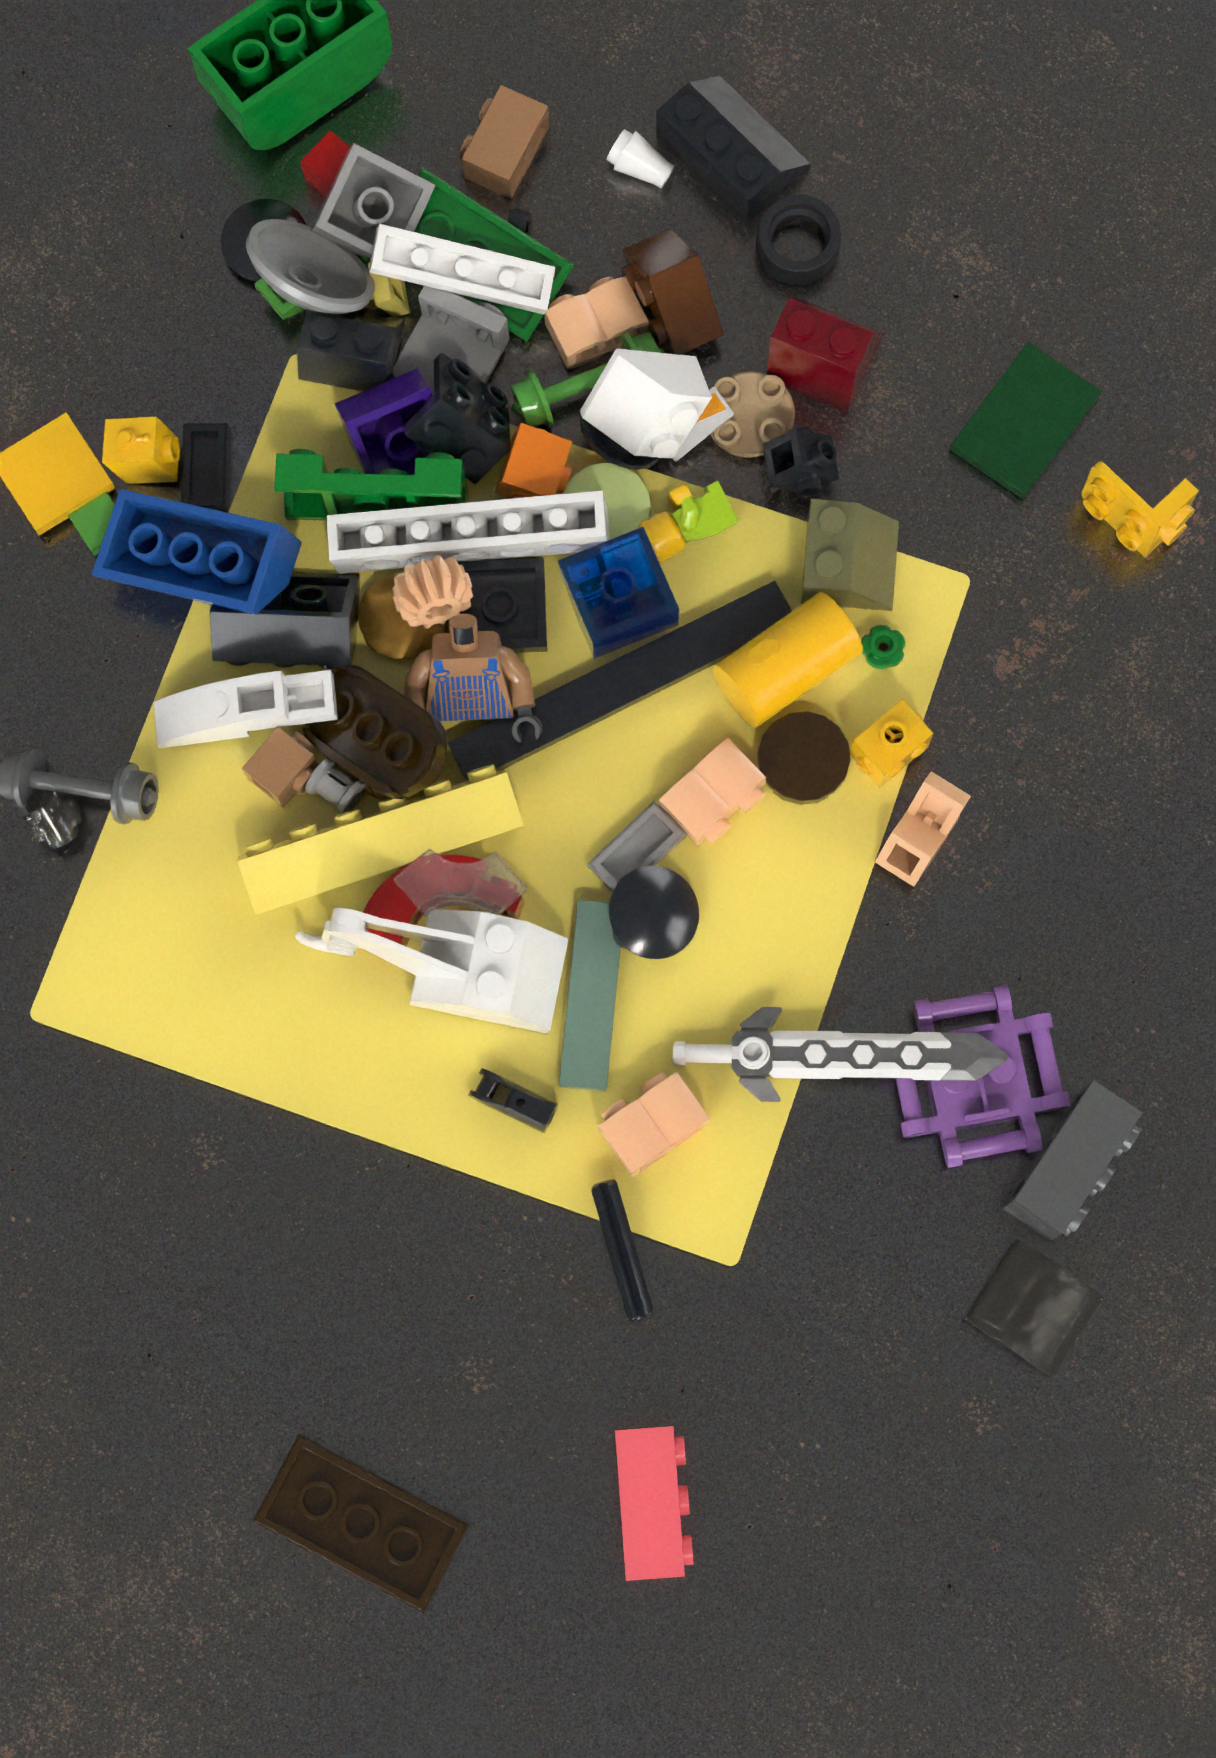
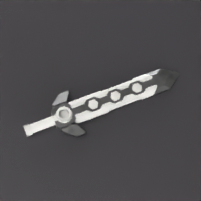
M761 1007L740 1024L741 1030L737 1031L732 1037V1044H686V1041H674L673 1044L674 1065H685L686 1063H732L733 1071L741 1078L739 1083L761 1102L781 1101L770 1080L766 1079L769 1076L787 1079H841L842 1077L977 1081L1008 1060L1006 1052L978 1033L914 1032L912 1034L783 1030H774L769 1033L768 1030L772 1029L782 1012L781 1007Z

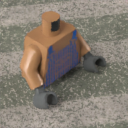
M470 614L453 616L449 620L450 633H437L432 637L431 650L421 652L407 672L404 696L434 715L439 721L514 718V710H517L519 719L512 727L514 738L518 742H522L520 724L528 721L535 727V737L537 740L542 733V723L536 716L532 715L531 708L535 706L529 668L511 648L502 646L498 633L494 631L478 632L476 617Z

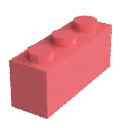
M673 1426L615 1430L626 1581L685 1577L684 1565H694L692 1537L691 1535H682L680 1515H690L688 1485L678 1486L677 1466L686 1465L684 1436H674Z

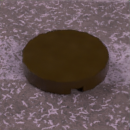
M808 711L789 713L774 721L764 733L757 755L759 770L766 777V784L773 790V793L784 801L799 805L819 803L838 790L845 781L851 761L849 743L840 727L826 716Z

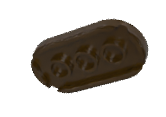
M342 666L346 669H340L337 672L331 670L335 682L338 720L305 724L306 728L303 727L305 738L317 750L372 789L389 798L405 799L417 795L426 789L439 774L447 753V737L441 722L418 704L359 666Z

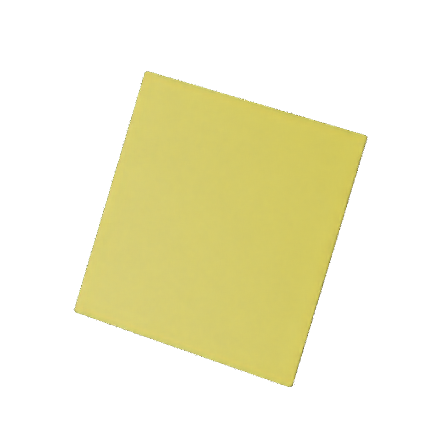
M297 354L291 356L287 363L228 513L281 524L299 539L302 544L293 572L339 574L329 561L327 521L285 519L284 492H275L276 454H289V451L293 449H308L314 451L317 455H323L328 473H334V470L338 468H353L364 474L334 403L363 391L299 380ZM509 424L511 442L512 436L515 433L518 426ZM571 444L565 465L572 467L568 482L574 474L589 465L611 462L605 460L594 451ZM506 454L476 485L466 478L468 489L467 503L509 499L494 493ZM630 469L641 478L648 489L651 504L650 517L660 511H668L672 515L678 510V508H672L667 495L670 494L671 490L680 485H687L693 499L700 498L705 494V488L649 469ZM556 491V494H555V495H557V494H563V493H561V492H559V491ZM726 495L739 520L736 525L713 537L686 543V548L683 552L664 562L658 563L652 559L650 554L646 555L654 585L618 600L615 597L601 553L590 551L500 559L544 558L548 652L516 653L529 668L534 699L773 581H776L793 611L802 605L801 596L807 522ZM897 552L892 611L840 608L853 624L860 640H862L864 635L870 633L872 627L877 625H887L892 631L898 630L904 636L906 642L903 648L904 658L895 667L876 669L866 662L864 655L861 653L756 728L750 726L741 718L723 694L713 674V666L716 665L714 664L505 768L524 826L438 855H464L486 861L488 872L484 881L490 882L492 877H497L518 887L516 893L522 895L524 901L519 920L528 921L568 938L551 1030L547 1034L409 1005L415 978L414 974L362 948H356L355 955L348 956L317 950L297 941L295 934L298 931L322 936L325 922L331 921L334 908L352 909L363 913L368 901L380 885L392 874L407 865L255 915L237 864L238 856L246 854L244 846L266 838H270L273 845L289 840V831L312 823L316 824L317 830L334 825L333 817L339 815L337 814V807L317 793L310 795L306 791L303 794L296 792L288 803L282 807L247 779L242 767L276 728L250 731V737L158 748L154 702L191 688L248 675L281 670L284 676L325 670L337 672L340 669L346 668L323 669L318 665L297 664L292 667L283 668L277 667L272 663H249L247 665L235 666L223 661H213L210 628V609L212 604L193 600L129 761L139 766L141 771L153 773L156 776L159 788L156 808L149 820H132L125 825L114 821L110 809L32 1005L31 1017L40 1024L599 1220L591 1189L598 1182L615 1180L618 1184L631 1232L726 1266H734L741 1257L801 1079L766 1077V1079L770 1080L781 1101L761 1102L739 1083L741 1078L733 1071L732 1063H686L685 1065H674V1041H686V1044H732V1037L737 1031L741 1030L740 1024L761 1007L782 1008V1012L772 1029L768 1030L769 1033L774 1030L818 1031L908 765L879 788L868 774H863L856 765L857 762L850 755L851 761L842 785L833 794L829 795L828 798L813 804L799 805L784 801L775 795L773 790L766 784L762 788L765 793L763 799L747 813L742 809L734 813L727 820L731 827L715 843L711 844L708 840H705L697 846L687 836L656 865L675 871L689 883L698 901L699 923L690 943L682 951L668 958L647 959L621 948L607 1092L559 1087L578 900L610 903L612 892L587 867V864L653 801L660 806V798L726 738H729L759 769L757 755L764 733L774 721L789 713L808 711L826 716L840 727L849 743V751L853 740L902 699L916 714H920L924 720L970 585V579L964 573ZM595 558L600 574L573 585L567 569ZM405 568L342 574L360 575V605L364 592L376 580L391 573L405 572ZM604 587L605 593L577 603V597ZM449 620L445 633H450ZM357 623L356 647L351 665L367 670L404 695L405 677L416 658L393 659L372 650L367 646ZM881 643L879 648L885 651L888 646L885 643ZM494 719L440 722L444 727L448 743ZM305 724L280 727L288 735L293 730H296L305 737L303 727L306 728ZM447 744L445 761L436 782L449 779L452 786L466 780ZM316 748L311 752L318 765L327 758L326 755ZM336 763V768L356 781L353 774ZM365 792L354 809L360 808L362 815L380 810L378 802L381 800ZM460 901L447 902L432 908L439 910L481 911L500 915L477 905ZM428 912L421 917L416 925L425 927ZM410 938L407 947L420 952L422 941ZM481 1068L489 1070L557 1103V1110L546 1132L542 1133L469 1097L470 1090L475 1091L482 1078V1075L479 1074ZM664 1072L668 1078L677 1072L709 1116V1124L631 1178L599 1132L598 1126L604 1122L601 1114L622 1099H625L627 1104L637 1100L643 1095L640 1087L657 1074ZM499 1085L493 1100L504 1105L511 1090Z

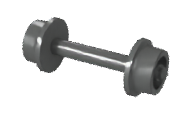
M33 747L26 749L24 752H8L0 764V795L5 799L16 801L17 805L23 809L34 808L44 790L111 800V813L114 821L125 825L132 820H149L154 813L158 801L159 788L156 776L153 773L141 771L135 763H124L119 768L114 782L47 772L46 759L43 752Z

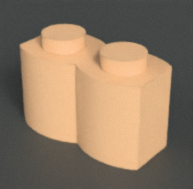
M626 276L616 279L613 277L602 278L592 284L589 289L590 291L586 294L578 296L566 294L558 297L549 305V309L545 313V325L567 370L590 363L607 352L615 351L616 348H623L622 334L629 333L630 336H636L648 332L649 321Z
M726 738L660 798V807L687 833V836L697 846L705 840L713 844L729 830L731 824L727 820L739 809L747 813L763 799L765 793L762 788L766 785V777L729 738Z
M664 1072L657 1074L640 1087L643 1095L637 1100L627 1104L625 1099H622L601 1114L604 1122L598 1126L599 1132L631 1178L709 1124V1116L677 1072L668 1078Z

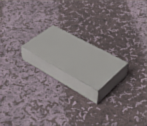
M653 801L587 864V867L613 893L621 877L641 867L656 866L687 837V833Z

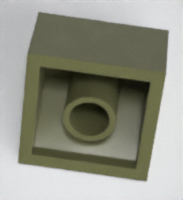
M811 499L807 522L801 604L817 593L823 592L832 598L839 607L892 611L899 521L856 502Z

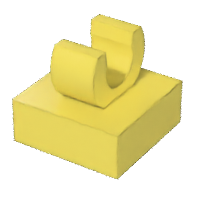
M370 273L374 280L375 290L366 308L368 310L381 308L393 317H400L410 313L404 281Z

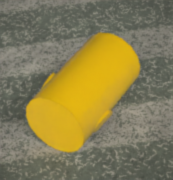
M819 592L713 666V674L731 706L750 726L756 728L863 652V646L857 631L845 612L827 594Z

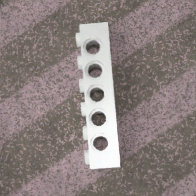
M603 490L327 515L329 561L339 574L405 568L407 565L420 563L421 558L427 561L432 560L437 555H440L443 559L452 557L456 558L457 562L600 551L610 546L608 507Z

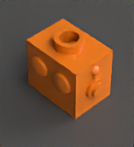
M520 423L510 442L511 449L506 454L494 493L509 499L555 495L556 491L563 493L572 467L565 465L572 441L548 433L546 430Z

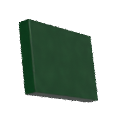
M1027 342L951 443L949 450L1023 500L1099 399L1102 391L1030 342Z

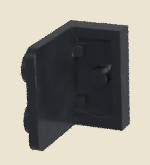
M440 353L433 361L434 396L405 425V436L431 454L446 453L454 456L455 459H462L465 478L476 485L511 449L508 400L497 386L491 383L485 384L474 376L470 368L463 361L457 358L451 359L447 355Z

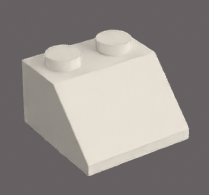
M616 348L583 404L580 413L583 419L635 456L674 458L712 397L696 356Z

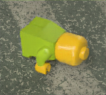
M718 480L705 487V494L694 499L687 485H680L671 490L670 494L667 495L670 505L673 509L678 508L677 511L672 515L668 511H660L640 522L638 531L645 556L650 554L654 561L658 563L664 562L683 552L686 548V543L713 537L739 522Z

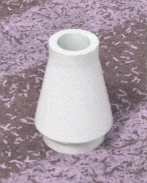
M626 129L621 132L606 159L615 165L613 170L654 184L660 189L665 185L675 167L637 131L632 134Z

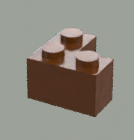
M669 228L622 249L627 264L621 267L623 277L626 276L633 292L637 290L643 305L650 306L654 319L649 320V328L658 346L664 344L673 354L681 355L724 335L699 256L675 232Z

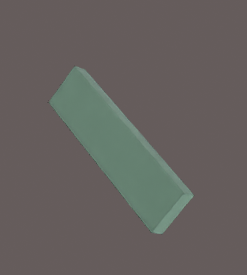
M578 900L559 1087L607 1092L621 947L616 944L613 938L608 902Z

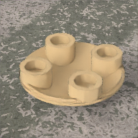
M748 371L737 373L730 377H723L715 383L714 387H716L734 412L732 417L710 434L714 442L724 451L738 457H760L764 455V443L792 430L795 420L794 403L781 378L776 375Z

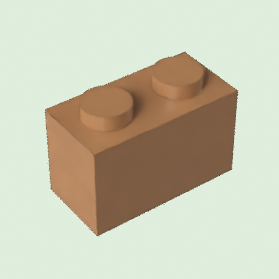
M500 85L494 99L487 98L484 102L478 119L480 125L474 136L469 134L463 141L459 152V159L462 160L464 179L512 199L550 127L549 108L541 102Z

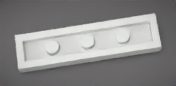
M379 224L376 230L369 272L544 315L548 309L555 267Z

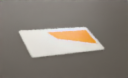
M712 387L709 390L712 398L673 458L675 462L734 415V412L716 387Z

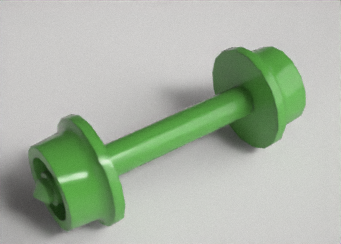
M649 332L636 336H630L629 333L621 335L623 349L664 353V350L656 345ZM608 363L545 388H542L535 372L530 370L526 372L525 379L510 386L514 399L511 411L520 415L522 422L526 425L535 427L543 424L547 428L553 427L554 420L549 405L592 389Z

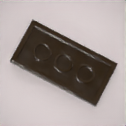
M298 1434L252 1521L423 1614L470 1525L301 1434Z

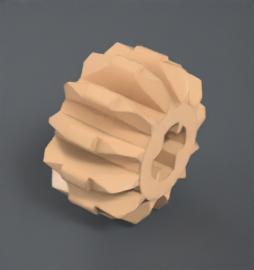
M440 555L427 561L421 558L420 563L407 565L404 573L394 577L395 586L392 589L395 596L393 600L397 611L401 613L402 619L407 620L410 626L417 627L423 625L425 628H430L438 623L444 625L445 621L471 607L470 599L473 597L471 591L472 583L468 573H465L463 565L458 564L456 558L448 557L443 559Z

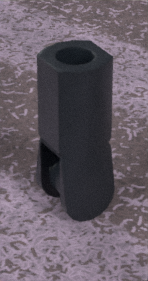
M481 1068L479 1074L482 1075V1078L476 1090H470L468 1096L545 1133L555 1115L558 1104L489 1070ZM499 1085L511 1090L504 1105L493 1100Z

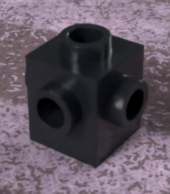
M799 427L789 430L763 444L770 487L793 491L799 497H808L820 493L822 486L839 479L836 463L837 453L833 445L832 436L813 432L809 427Z

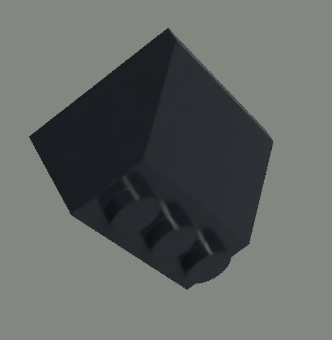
M720 75L688 82L656 110V135L746 223L810 168L811 163Z
M292 572L288 586L257 615L212 605L210 609L212 660L227 662L235 666L247 665L249 663H272L277 667L283 668L292 667L296 664L318 665L323 669H337L342 666L351 665L357 638L360 575Z

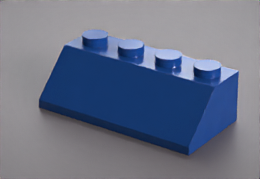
M120 489L91 575L96 578L257 615L288 586L302 542L281 524Z

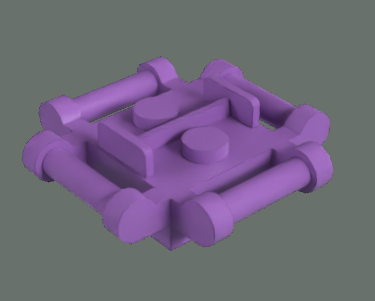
M1007 984L992 986V991L936 1002H929L928 998L913 1001L918 1032H935L933 1021L995 1010L997 1023L963 1028L946 1033H978L1008 1055V1060L977 1081L926 1080L933 1117L923 1118L916 1081L911 1078H896L905 1121L900 1123L903 1138L932 1133L939 1134L948 1168L963 1165V1160L1025 1149L1027 1153L1042 1151V1139L1035 1114L1060 1110L1071 1106L1068 1092H1063L1052 1044L1049 1029L1054 1028L1051 1013L1036 1014L1014 1020L1011 995ZM1030 1033L1045 1095L1037 1098H1031L1018 1036ZM1016 1119L1019 1120L1021 1129L965 1141H958L956 1135L957 1130Z

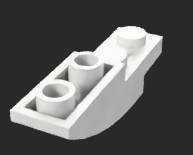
M281 670L248 675L191 688L154 702L158 748L250 737V731L277 728V726L285 727L338 720L335 682L331 670L284 676Z

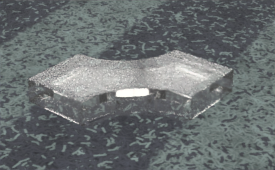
M429 848L393 879L425 917L434 909L453 905L467 906L481 912L500 915L528 891L527 886L497 853H493L473 863H455L443 859Z

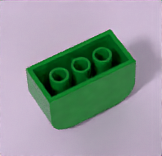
M256 0L189 46L188 51L199 82L247 143L255 150H268L288 141L368 85L388 62L393 46L387 12L377 0Z

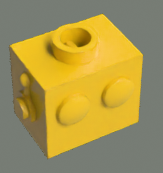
M159 418L105 419L102 463L126 484L177 482L180 439Z
M902 699L853 740L850 755L857 762L856 765L863 774H868L880 788L928 748L934 733L927 727L921 715L916 714Z

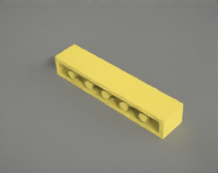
M494 764L483 766L468 772L469 780L451 786L449 779L441 780L430 784L424 789L425 795L406 800V798H386L378 802L380 810L362 815L360 808L334 816V825L317 830L316 824L312 823L289 831V840L273 845L271 839L266 838L244 846L246 854L238 856L237 864L255 915L524 826L505 769L496 771Z

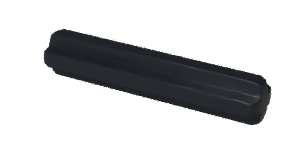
M615 1180L598 1182L593 1185L591 1192L626 1314L630 1320H639L650 1316L653 1312V1306L618 1184Z

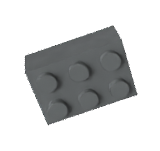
M1095 1080L1091 1081L1077 1094L1071 1106L1067 1109L1042 1147V1151L1038 1153L1002 1209L1049 1241L1062 1234L1067 1237L1070 1232L1074 1233L1090 1210L1083 1205L1089 1195L1093 1197L1097 1191L1100 1193L1113 1176L1116 1168L1109 1163L1114 1156L1119 1158L1123 1151L1126 1153L1142 1131V1128L1137 1126L1136 1122L1143 1112Z

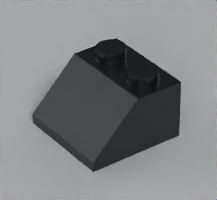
M307 310L297 345L298 379L358 391H365L391 380L405 319L361 310L345 314Z

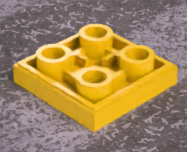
M67 412L0 453V477L39 536L69 518V514L105 492L108 494L116 489Z

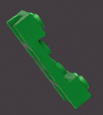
M293 449L289 451V454H276L275 492H284L285 519L327 521V515L467 503L468 489L462 459H455L450 454L432 453L427 458H415V475H408L405 471L398 469L382 470L380 474H362L357 469L338 468L334 470V473H328L323 455H317L312 450Z

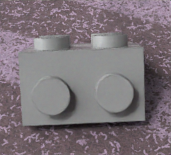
M424 286L418 296L422 315L393 367L394 378L418 369L434 396L433 361L440 353H443L451 359L457 358L463 361L470 368L473 375L486 384L510 340L507 318L504 317V314L498 308L491 304L480 303V305L464 299V296L461 294Z

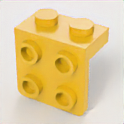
M1098 461L1090 470L1081 496L1084 499L1083 504L1086 510L1094 518L1100 521L1106 520L1116 530L1118 540L1130 551L1137 550L1146 558L1162 541L1169 546L1183 533L1187 527L1185 522L1195 512L1191 505L1199 490L1185 478L1160 503L1152 508L1105 463Z

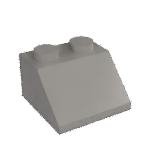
M353 143L342 161L311 232L351 252L371 259L376 230L379 224L414 232L435 184Z

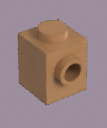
M277 726L242 767V770L250 782L280 806L284 807L296 792L299 794L305 792L306 783L318 766L314 755L311 753L315 747L296 730H293L288 735Z

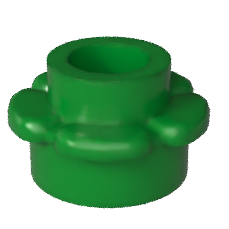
M887 625L872 627L870 633L864 635L861 640L863 646L862 654L866 662L873 668L887 669L895 667L904 658L903 648L906 645L904 636L898 630H890V627ZM881 643H885L888 646L887 650L882 651L880 650L879 645Z

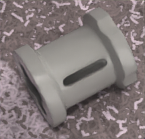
M327 757L311 774L306 783L305 791L310 795L317 793L337 807V814L353 810L365 793L364 788L367 784L361 780H353L336 768V762Z

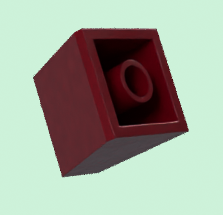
M789 298L770 338L767 374L776 375L781 378L786 388L848 413L880 344L883 332L803 299Z

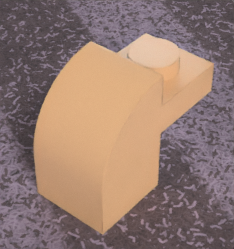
M931 771L907 812L892 831L875 863L914 887L948 837L971 796Z

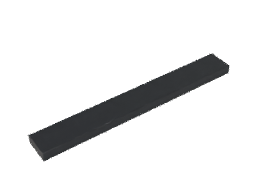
M773 581L534 699L535 706L531 708L532 715L536 716L542 723V733L537 740L535 737V727L528 721L520 724L522 742L520 743L514 738L512 727L519 719L518 711L514 710V718L494 719L448 742V747L466 781L469 780L468 772L483 766L494 764L496 771L505 769L722 661L792 612L776 581Z

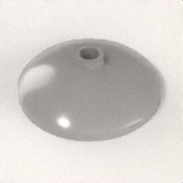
M269 219L260 221L252 227L246 239V249L252 265L265 282L290 303L311 311L345 314L363 309L370 302L375 290L374 280L370 276L368 268L353 252L311 232L312 227L293 221Z

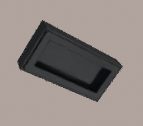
M228 423L183 424L182 503L228 513L230 428Z

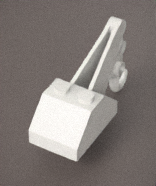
M334 908L331 921L325 922L322 936L311 935L302 931H298L295 934L297 941L308 947L348 956H354L356 948H362L414 974L415 978L409 1005L546 1034L551 1030L568 938L528 921L481 911L430 909L426 925L423 927L375 917L352 909ZM366 928L422 941L420 952L370 933Z

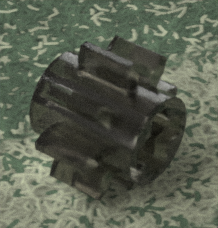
M46 791L34 797L26 806L29 815L22 818L26 824L24 828L34 845L45 840L50 848H59L70 843L79 833L76 824L83 822L80 816L81 810L72 795L69 794L61 799L56 791Z

